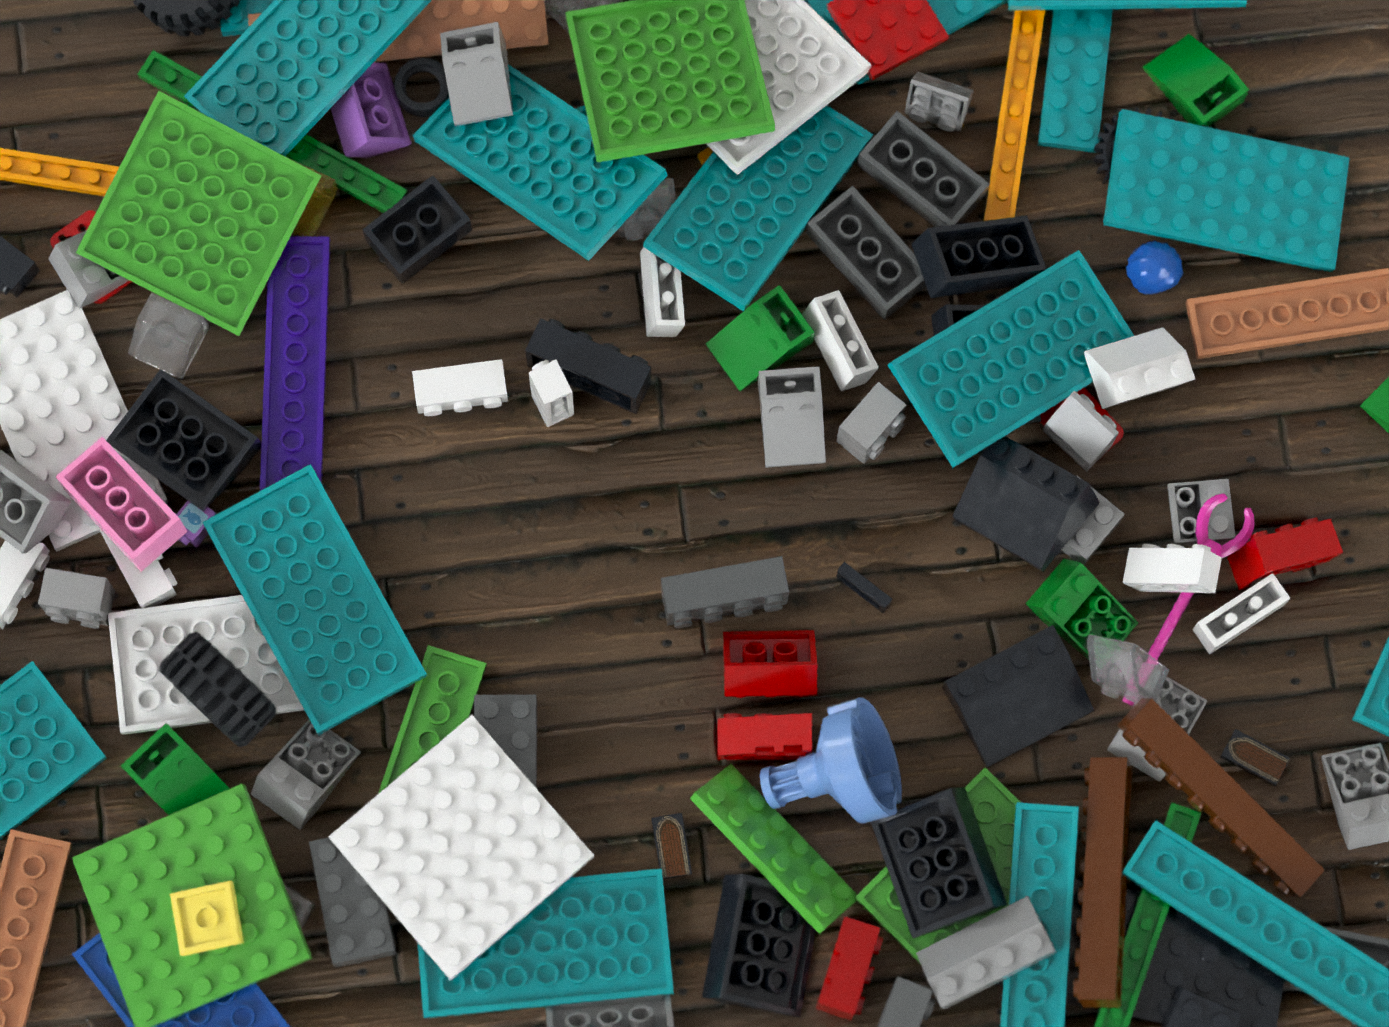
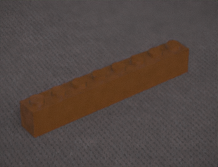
M1141 698L1120 721L1118 726L1124 731L1122 734L1123 738L1134 747L1138 745L1146 753L1144 755L1145 760L1156 769L1160 767L1167 774L1165 777L1167 782L1177 790L1182 789L1189 796L1187 798L1189 804L1200 812L1203 810L1210 817L1209 823L1220 833L1225 832L1232 839L1230 844L1241 854L1247 853L1254 860L1251 863L1252 866L1262 875L1266 876L1268 874L1275 881L1273 886L1280 894L1285 897L1301 898L1325 871L1152 698Z
M1090 757V768H1085L1084 773L1085 785L1089 786L1088 797L1083 799V814L1087 816V827H1082L1081 831L1082 845L1086 846L1085 857L1080 858V874L1084 876V885L1079 887L1078 902L1082 906V917L1077 918V935L1081 936L1080 948L1075 950V964L1079 967V978L1074 979L1073 992L1074 997H1078L1083 1007L1121 1008L1127 877L1122 872L1128 864L1132 765L1127 757Z

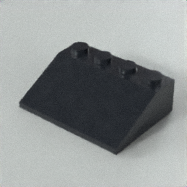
M162 369L159 370L106 440L113 448L203 512L238 477L261 448V442L258 437Z
M1005 436L988 446L980 455L955 509L953 518L1044 572L1098 506L1100 501L1089 483Z
M1053 625L948 679L942 687L986 768L1094 712L1071 657Z
M965 787L947 789L897 810L895 815L871 822L912 939L1008 905Z
M745 874L725 875L702 998L800 1018L816 930L768 880Z

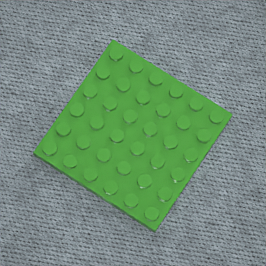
M632 0L565 12L597 163L775 131L773 114L745 0Z
M158 91L76 253L239 336L322 175Z
M244 784L235 786L72 857L135 1027H155L312 959L246 785ZM230 880L233 881L244 943L180 956L170 893Z

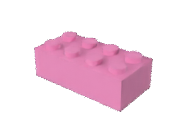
M103 437L55 476L68 495L140 572L188 532L180 518Z

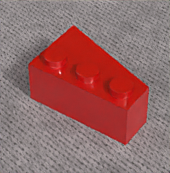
M1315 517L1303 521L1299 527L1293 528L1292 524H1287L1275 529V533L1268 534L1267 530L1252 534L1249 542L1238 551L1227 556L1238 589L1249 587L1248 585L1256 580L1266 578L1272 573L1274 575L1290 571L1295 573L1329 562L1342 554L1343 550L1332 520L1319 521Z
M730 713L724 714V718H718L717 760H797L800 756L812 753V713L786 715L762 713L755 714L753 717H742V714Z
M844 916L817 1002V1010L848 1020H852L855 1014L860 1015L865 997L861 996V991L864 984H870L874 967L869 965L872 954H879L884 938L878 936L880 927Z

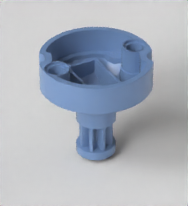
M856 698L827 708L828 716L823 718L815 752L800 756L795 762L778 767L770 765L762 768L760 771L762 792L772 809L784 807L787 802L807 796L815 798L829 794L856 821L865 824L895 815L897 813L896 804L901 803L902 800L900 770L891 738L876 709L864 698Z

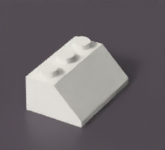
M1163 327L1084 351L1102 409L1179 386L1195 379L1186 350Z

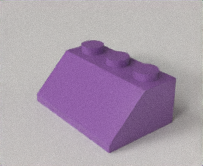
M373 63L331 107L345 157L369 158L411 144L387 64Z

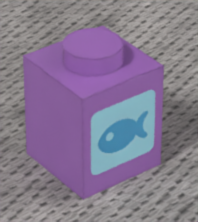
M187 501L176 514L188 531L178 541L185 546L191 543L197 548L208 535L202 522L217 514L209 507L203 512Z

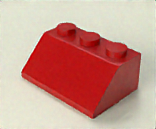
M815 630L723 632L725 697H805L807 695H817Z

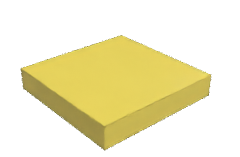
M230 880L170 893L180 956L244 943L233 881Z

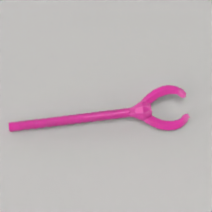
M1217 494L1209 498L1202 505L1198 513L1196 538L1198 544L1210 547V552L1224 558L1238 551L1246 544L1253 533L1255 523L1251 508H1245L1243 528L1232 540L1224 545H1220L1209 539L1208 523L1210 515L1218 504L1228 499L1225 494ZM1181 592L1154 644H1152L1150 651L1147 653L1146 659H1144L1132 684L1122 699L1123 702L1131 706L1134 705L1194 593Z

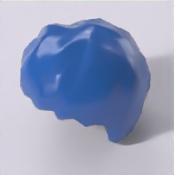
M1155 240L1146 242L1134 250L1127 259V276L1131 279L1133 287L1145 295L1169 290L1175 287L1183 276L1182 260L1175 248L1167 243H1160Z

